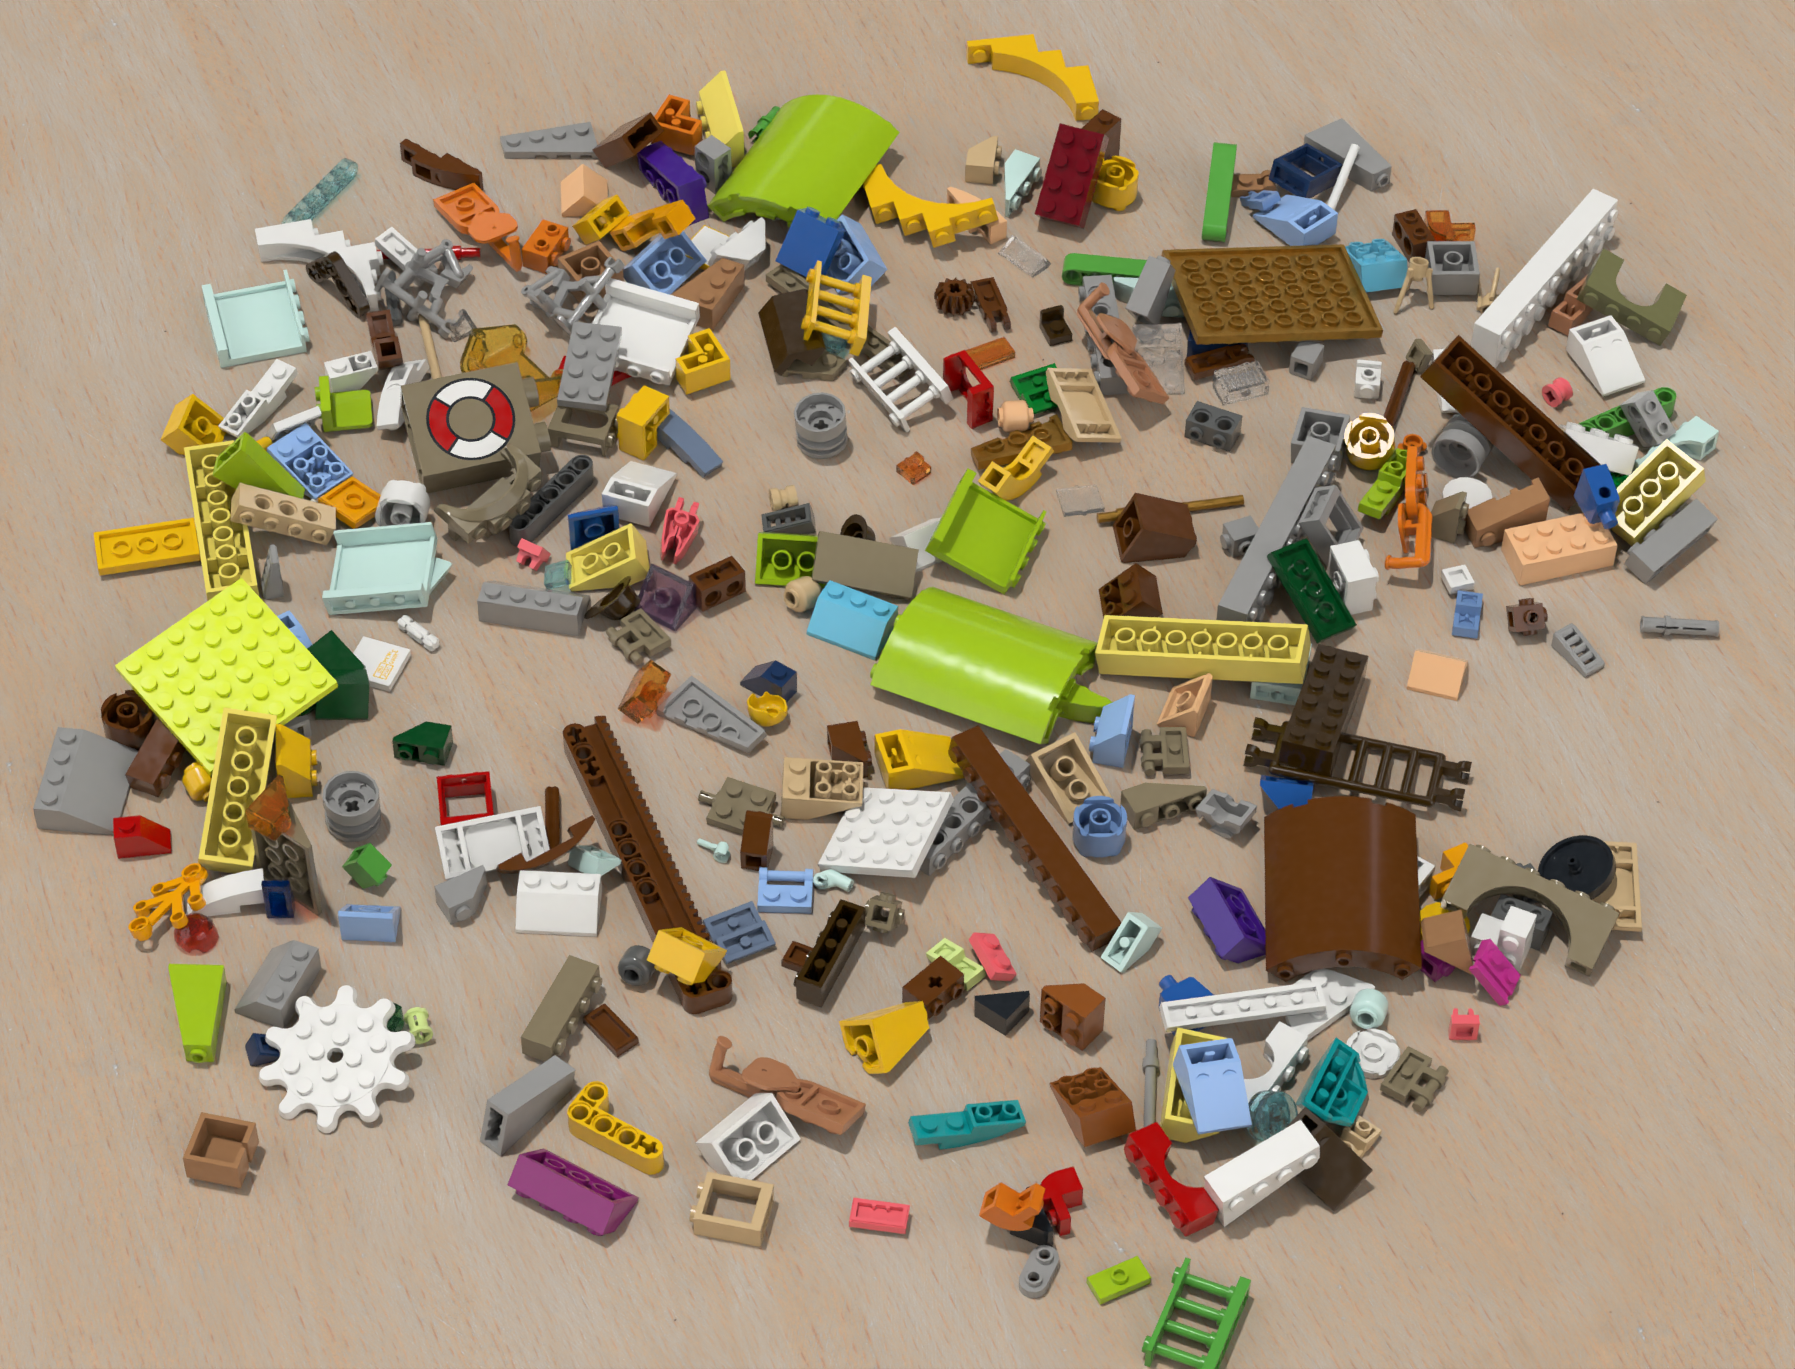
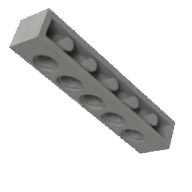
M1083 276V284L1078 287L1079 301H1084L1103 282L1108 286L1110 293L1108 296L1104 295L1091 309L1096 317L1099 313L1119 318L1112 276ZM1091 336L1087 337L1088 351L1093 353L1090 355L1091 368L1096 370L1093 374L1102 394H1129L1127 391L1128 386L1116 374V368L1113 363L1102 355Z
M1003 750L1000 756L1025 789L1031 780L1030 764L1009 750ZM968 783L954 797V801L919 869L928 876L936 869H941L953 853H958L970 837L976 836L980 828L987 821L993 820L990 809L979 800L977 792L971 783Z

